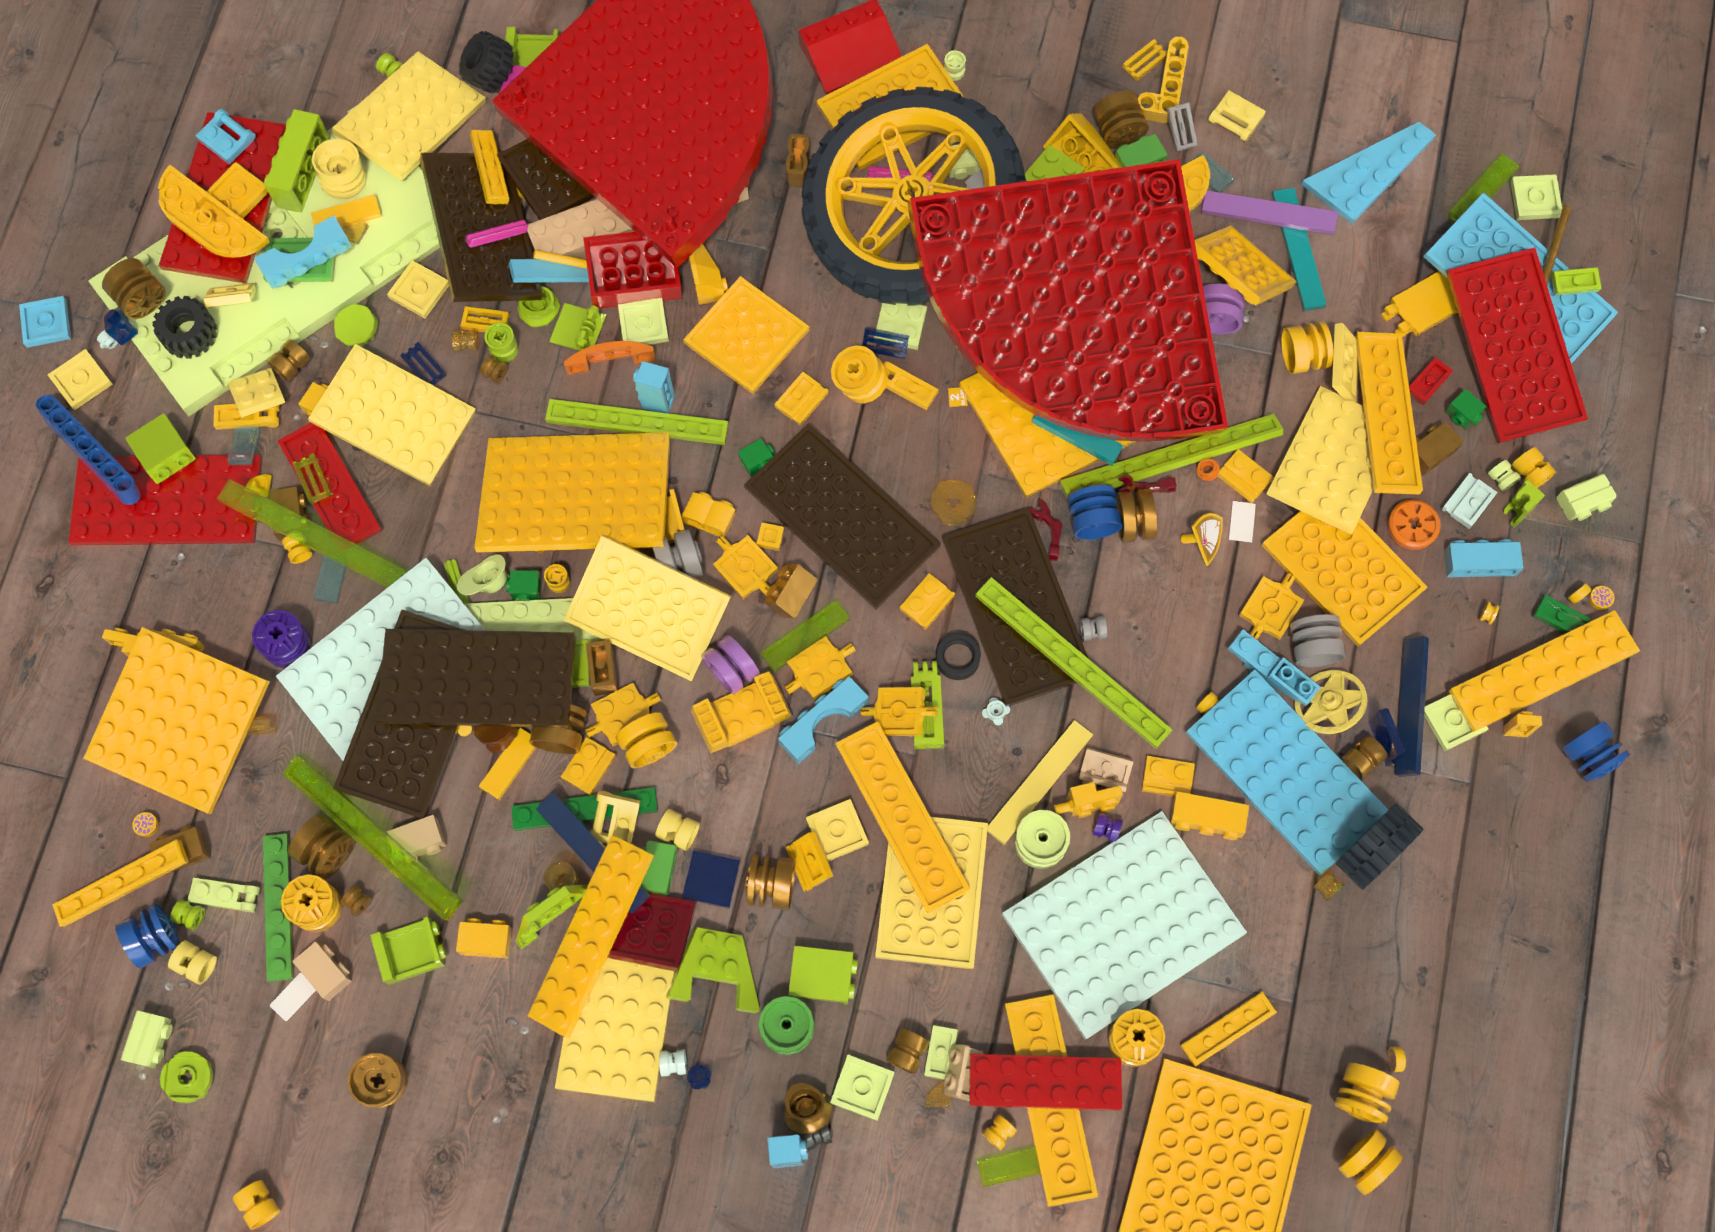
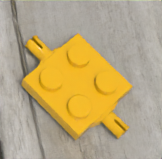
M748 535L733 545L724 536H721L720 539L718 538L716 543L724 550V553L713 563L714 569L743 600L758 589L767 597V591L770 588L767 581L778 571V567Z
M1291 573L1286 574L1282 583L1273 582L1263 576L1241 611L1239 617L1254 626L1250 635L1253 637L1256 633L1254 637L1256 640H1258L1262 632L1268 633L1280 640L1304 602V599L1295 595L1289 589L1296 579L1293 575L1290 581L1287 582Z
M826 636L787 661L788 666L794 673L795 680L784 686L785 690L790 695L801 687L809 693L813 700H816L831 690L839 680H846L853 675L844 658L856 651L854 646L849 643L838 650Z
M631 683L591 704L596 714L597 723L585 729L589 738L602 731L608 737L612 747L618 745L615 738L616 734L634 720L650 714L649 707L658 703L661 699L657 692L644 699L638 693L634 683Z
M922 687L878 688V698L875 706L862 707L861 716H874L875 722L878 721L886 736H922L924 717L938 716L937 712L939 710L937 706L925 707L926 689Z

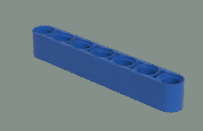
M44 395L36 401V407L45 423L122 503L131 505L140 499L141 493L132 476L54 396Z

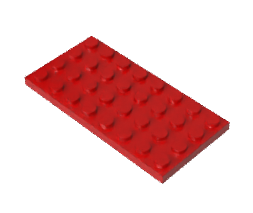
M207 112L202 129L214 118L215 113ZM229 115L230 118L244 129H249L255 134L254 141L230 164L226 163L198 141L187 178L207 192L236 162L264 183L265 177L270 173L272 167V158L278 152L280 137L284 136L286 124ZM225 124L220 127L236 141L241 138V136ZM269 192L243 218V220L261 233L263 232L272 203ZM172 223L158 266L161 270L247 284L256 252L243 257L216 255Z
M1536 248L1449 269L1446 272L1497 443L1519 439L1588 420Z
M194 455L196 459L159 484H156L136 456H112L132 476L141 493L140 499L131 505L122 503L78 457L69 543L71 545L255 543L259 496L245 491V487L251 478L261 475L262 457L260 455Z

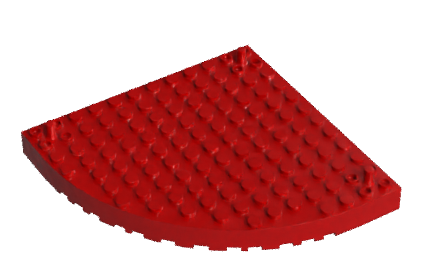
M596 0L492 100V103L499 115L678 268L727 218V213L733 205L737 204L740 199L739 196L750 182L749 179L753 171L757 169L763 145L767 141V130L770 127L772 117V67L762 28L750 0Z
M1180 159L910 198L908 211L914 247L921 277L931 304L947 334L966 360L985 380L1007 398L1032 414L1060 427L1089 436L1117 441L1153 442L1221 433L1228 428Z

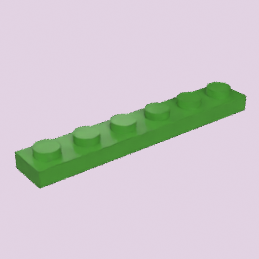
M287 833L263 836L266 976L268 982L294 979L292 922L286 918L281 906L283 891L291 882L290 856L288 855L290 835Z

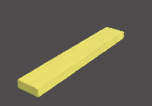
M1074 720L988 825L987 832L1005 845L1016 832L1022 819L1034 810L1090 741L1093 734Z

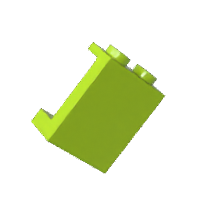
M507 27L505 41L510 43L513 48V65L527 67L560 35L558 29L553 30V35L517 34L515 27Z
M164 413L125 437L145 471L156 484H159L196 459L178 434L175 426Z
M426 916L423 917V921L384 934L377 932L370 935L384 983L390 985L445 966L444 958H447L444 945L439 944L437 935H440V930L436 920L433 921L430 917Z
M794 946L788 996L797 999L805 998L841 1002L848 1005L849 999H854L855 984L850 983L851 974H856L858 960L853 959V952Z

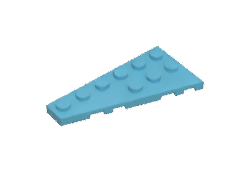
M1417 122L1304 179L1301 185L1353 224L1434 140L1436 134L1422 123Z

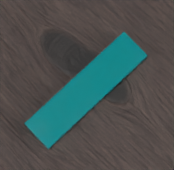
M1036 415L1032 420L1033 424L1111 466L1124 446L1112 439L1089 436L1060 427Z

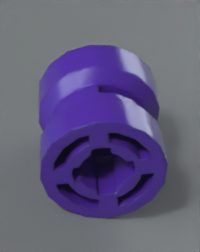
M1100 812L1093 835L1097 837L1104 836L1109 841L1116 842L1123 820L1109 818L1107 814Z

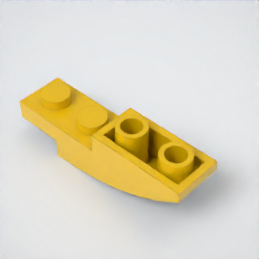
M115 628L114 631L105 629L102 638L110 645L123 647L121 652L129 657L139 633L135 636L128 634V631L120 628ZM162 629V631L152 630L200 652L204 650L205 646L198 640L197 636L191 634L179 636L176 635V632L168 629Z

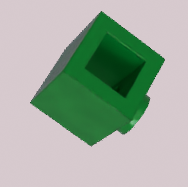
M1465 389L1449 405L1445 413L1452 418L1456 425L1466 430L1471 424L1476 426L1484 418L1482 412L1487 406Z
M761 438L738 451L739 460L750 477L756 474L775 455L770 444L767 443L765 445Z
M510 571V578L506 579V592H509L513 600H541L542 577L539 571Z

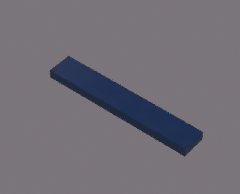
M1426 636L1404 639L1395 775L1398 777L1418 776L1421 774L1429 638Z
M552 792L536 810L584 863L595 872L606 847L561 798ZM641 885L629 909L630 913H634L650 897Z

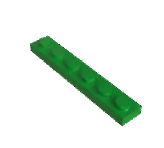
M655 787L611 793L612 795L641 801L638 815L658 813ZM597 795L561 799L582 822L595 820L598 805ZM542 802L511 806L513 830L522 831L551 827L536 810ZM607 805L604 820L612 819L614 805Z

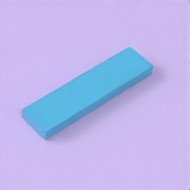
M510 259L509 262L513 282H589L588 270L585 268L539 259Z

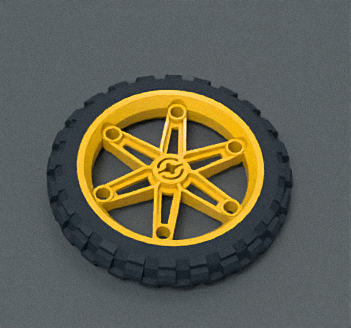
M916 87L915 90H904V88L888 91V95L879 98L874 96L862 102L861 107L853 112L849 110L838 120V124L832 131H827L819 142L820 147L816 154H812L807 166L808 172L802 187L803 207L801 210L809 242L822 265L825 266L836 280L865 298H873L880 303L891 305L902 303L912 306L924 305L925 302L930 301L921 277L918 261L898 262L878 256L910 223L908 203L910 198H912L910 189L913 190L915 197L934 195V193L941 194L969 190L967 188L942 184L966 148L973 154L982 169L984 187L1024 182L1026 177L1020 152L1013 137L997 116L986 110L985 106L974 99L962 97L961 93L947 89L939 91L934 90L933 87ZM912 130H928L947 135L946 139L916 168L899 133ZM896 136L893 140L887 141L888 137ZM882 141L893 178L849 177L859 159L871 147ZM960 142L957 147H951L953 143ZM898 149L911 174L902 179L893 151ZM944 154L948 155L949 157L931 182L923 177ZM853 186L852 190L845 192L847 187ZM862 188L893 189L892 198L862 193ZM843 199L884 207L860 243L848 229L844 215ZM896 209L903 214L882 237L878 236V233ZM869 244H875L872 249H866Z

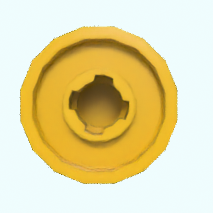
M1537 447L1528 450L1512 463V467L1519 475L1525 476L1524 481L1528 479L1537 488L1557 473L1549 462L1543 461L1544 456Z
M258 1180L246 1186L232 1198L238 1210L245 1212L243 1218L250 1230L264 1225L280 1212L274 1199L267 1197L269 1190L263 1180Z

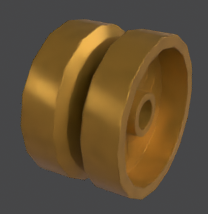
M1151 489L1137 490L1135 497H1133L1130 491L1117 492L1115 498L1118 501V505L1115 509L1119 510L1123 525L1122 529L1118 532L1121 542H1134L1137 533L1142 540L1155 539L1157 536V515Z

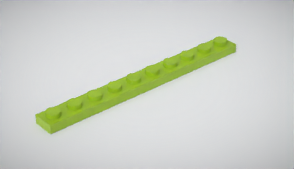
M1273 413L1229 427L1221 433L1203 435L1114 463L1112 466L1107 465L1060 480V487L1066 499L1073 492L1089 486L1109 485L1116 488L1125 485L1123 482L1118 481V478L1128 474L1133 478L1134 482L1202 461L1203 459L1212 458L1282 436L1283 427Z
M992 577L976 593V598L1155 749L1172 732L1168 725Z

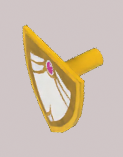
M1214 513L1201 515L1191 526L1194 534H1183L1181 536L1183 544L1198 543L1206 566L1211 563L1218 551L1222 535L1223 517Z

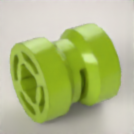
M385 53L378 59L376 70L383 75H387V78H389L403 63L396 61L395 57L390 53Z
M180 899L171 911L170 920L178 925L181 923L185 924L186 928L195 931L204 919L205 909L197 905L193 907L189 902Z

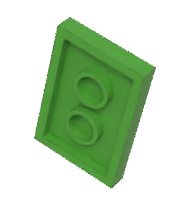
M268 238L270 242L266 245V251L275 248L283 253H297L307 248L313 238ZM334 256L327 259L325 263L316 265L307 270L305 274L296 276L287 282H333Z

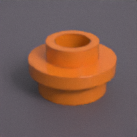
M1203 459L1199 462L1196 472L1201 480L1211 481L1219 475L1220 467L1213 459ZM1206 469H1212L1210 473H1205Z

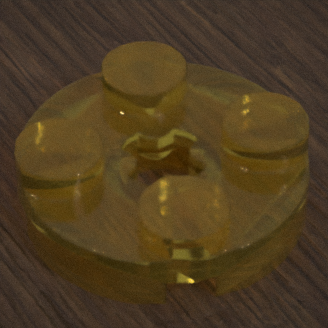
M960 480L941 481L934 489L930 505L932 512L941 523L957 526L963 524L964 521L974 515L977 499L971 485ZM956 498L960 504L951 507V504L947 501Z

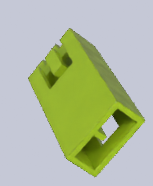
M918 661L913 662L911 687H923L926 689L925 697L929 696V687H932V702L925 701V707L937 706L939 710L937 712L938 716L924 717L922 736H913L914 749L944 748L941 676L937 675V661H932V670H928L927 661H922L923 670L919 671Z

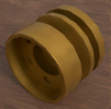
M1120 91L1108 95L1099 101L1093 112L1101 128V133L1105 143L1110 148H1119L1125 144L1135 143L1138 139L1145 136L1149 130L1145 116L1141 112L1137 96L1132 91Z
M136 258L125 259L115 264L105 274L102 281L103 290L116 302L123 313L131 319H139L151 314L160 306L165 297L163 285L151 274L141 260Z
M571 705L569 728L532 727L529 743L538 749L553 753H579L582 736L575 731L584 728L585 724L582 721L586 719L587 712L580 707Z
M320 814L310 818L299 829L289 845L288 855L301 865L308 864L307 868L311 873H315L316 876L325 880L331 877L345 863L351 854L355 840L350 835H345L342 829L335 830V825Z
M754 854L746 876L745 891L747 905L754 906L756 896L758 895L760 907H764L767 897H772L773 909L789 910L795 878V859L779 857L774 868L771 867L770 856L766 855L763 866H760L761 857L758 854Z
M370 1053L360 1057L352 1065L348 1073L347 1086L350 1095L356 1102L366 1107L385 1108L395 1104L403 1096L407 1088L408 1076L405 1067L398 1059L387 1054ZM382 1074V1079H385V1084H380L378 1087V1083L375 1082V1078L381 1077Z

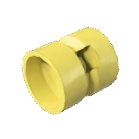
M668 809L658 825L655 836L667 843L673 841L674 845L678 848L688 851L695 840L700 823L688 817L682 819V814Z
M185 940L172 953L168 968L180 975L186 974L187 979L201 985L213 972L217 957L205 950L200 951L199 947Z

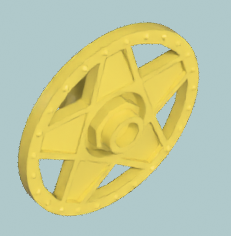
M1328 670L1310 677L1314 682L1327 677L1330 678L1325 686L1320 687L1311 699L1310 703L1312 705L1304 715L1302 714L1301 703L1295 701V710L1304 720L1305 725L1312 731L1322 734H1335L1351 728L1362 718L1367 708L1368 697L1364 685L1356 676L1345 671ZM1345 678L1355 683L1360 691L1345 690ZM1360 705L1358 712L1348 721L1347 709ZM1328 718L1335 727H1321L1314 724Z

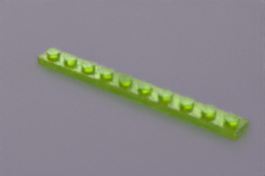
M230 479L217 498L219 502L386 588L408 572Z
M296 755L282 775L443 920L449 921L463 900L347 796L333 789L334 785L302 756Z

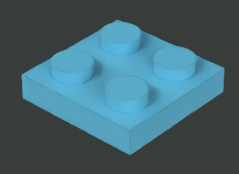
M64 296L19 304L23 344L26 348L71 339L67 299Z

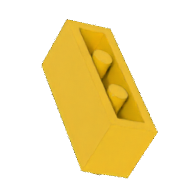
M1176 792L1173 798L1170 823L1177 830L1189 831L1190 829L1199 830V833L1212 836L1216 833L1223 835V838L1228 840H1238V838L1243 837L1246 831L1249 805Z

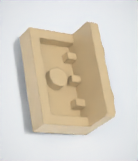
M1087 747L1079 779L1083 780V784L1094 782L1095 787L1098 784L1106 786V789L1121 786V790L1126 792L1134 760Z
M953 1045L949 1054L948 1075L944 1081V1095L969 1101L970 1054H983V1051L972 1049L968 1045Z

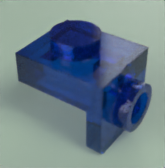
M119 307L111 309L106 313L104 317L105 332L120 345H124L138 334V330L129 323L128 317Z

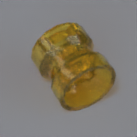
M475 328L467 329L466 333L460 329L452 330L451 339L454 352H462L466 348L469 351L478 350V337Z

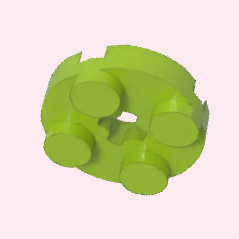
M189 1051L176 1054L169 1063L167 1062L163 1066L160 1075V1084L163 1091L166 1092L170 1099L180 1103H192L204 1098L208 1094V1090L213 1082V1070L210 1061L198 1053ZM190 1070V1074L193 1075L192 1080L185 1084V1081L181 1080V1076L186 1075V1071Z

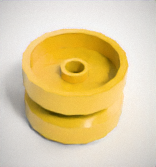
M857 345L848 347L840 352L833 361L831 368L832 380L836 387L853 402H872L886 389L888 382L887 369L873 351L867 347Z
M655 712L640 717L626 725L616 734L615 738L620 748L628 750L625 758L631 768H641L652 764L676 748L678 743L673 733L665 731L668 724L662 713Z
M1374 1129L1357 1142L1337 1167L1346 1178L1358 1174L1354 1186L1363 1195H1367L1381 1184L1403 1159V1154L1395 1146L1387 1147L1381 1151L1386 1144V1137L1378 1129Z

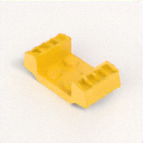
M766 672L754 677L755 683L742 688L735 695L729 694L711 703L707 698L692 706L691 713L710 754L740 743L793 717L772 673Z

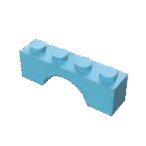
M332 216L314 226L313 240L304 250L288 254L272 248L255 257L254 260L271 288L274 289L283 286L287 281L296 276L305 274L307 270L314 266L325 263L327 259L344 253L352 246L335 216Z
M850 677L846 680H839L832 687L833 691L827 696L824 694L818 698L814 708L810 711L805 710L797 718L798 722L792 727L788 725L780 732V737L778 738L779 745L798 765L816 750L813 733L816 725L823 718L834 714L852 718L862 707L869 703L868 696Z

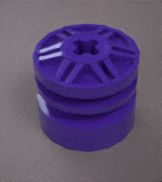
M276 610L268 612L261 616L254 625L252 632L254 646L269 663L278 668H287L312 647L311 635L300 621L288 611Z

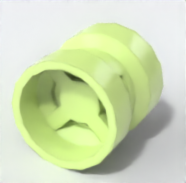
M956 50L948 52L944 59V69L953 81L963 78L966 65L964 54Z
M1507 460L1499 463L1488 473L1492 480L1498 482V487L1502 492L1511 488L1521 479L1517 472L1512 471L1511 464Z

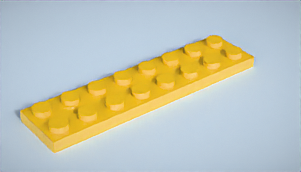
M1357 332L1355 336L1357 339L1356 349L1374 493L1421 494L1423 486L1402 334Z
M1614 610L1451 688L1449 693L1474 733L1637 654L1640 650Z
M878 721L835 743L926 913L928 914L969 892L970 888Z
M611 835L529 1011L528 1017L563 1037L570 1038L654 857L653 854L617 836Z
M1054 995L1004 1005L1015 1055L1067 1057ZM1026 1108L1047 1207L1097 1198L1098 1193L1080 1111Z

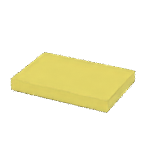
M1343 323L1335 324L1332 387L1344 400L1357 402V339Z

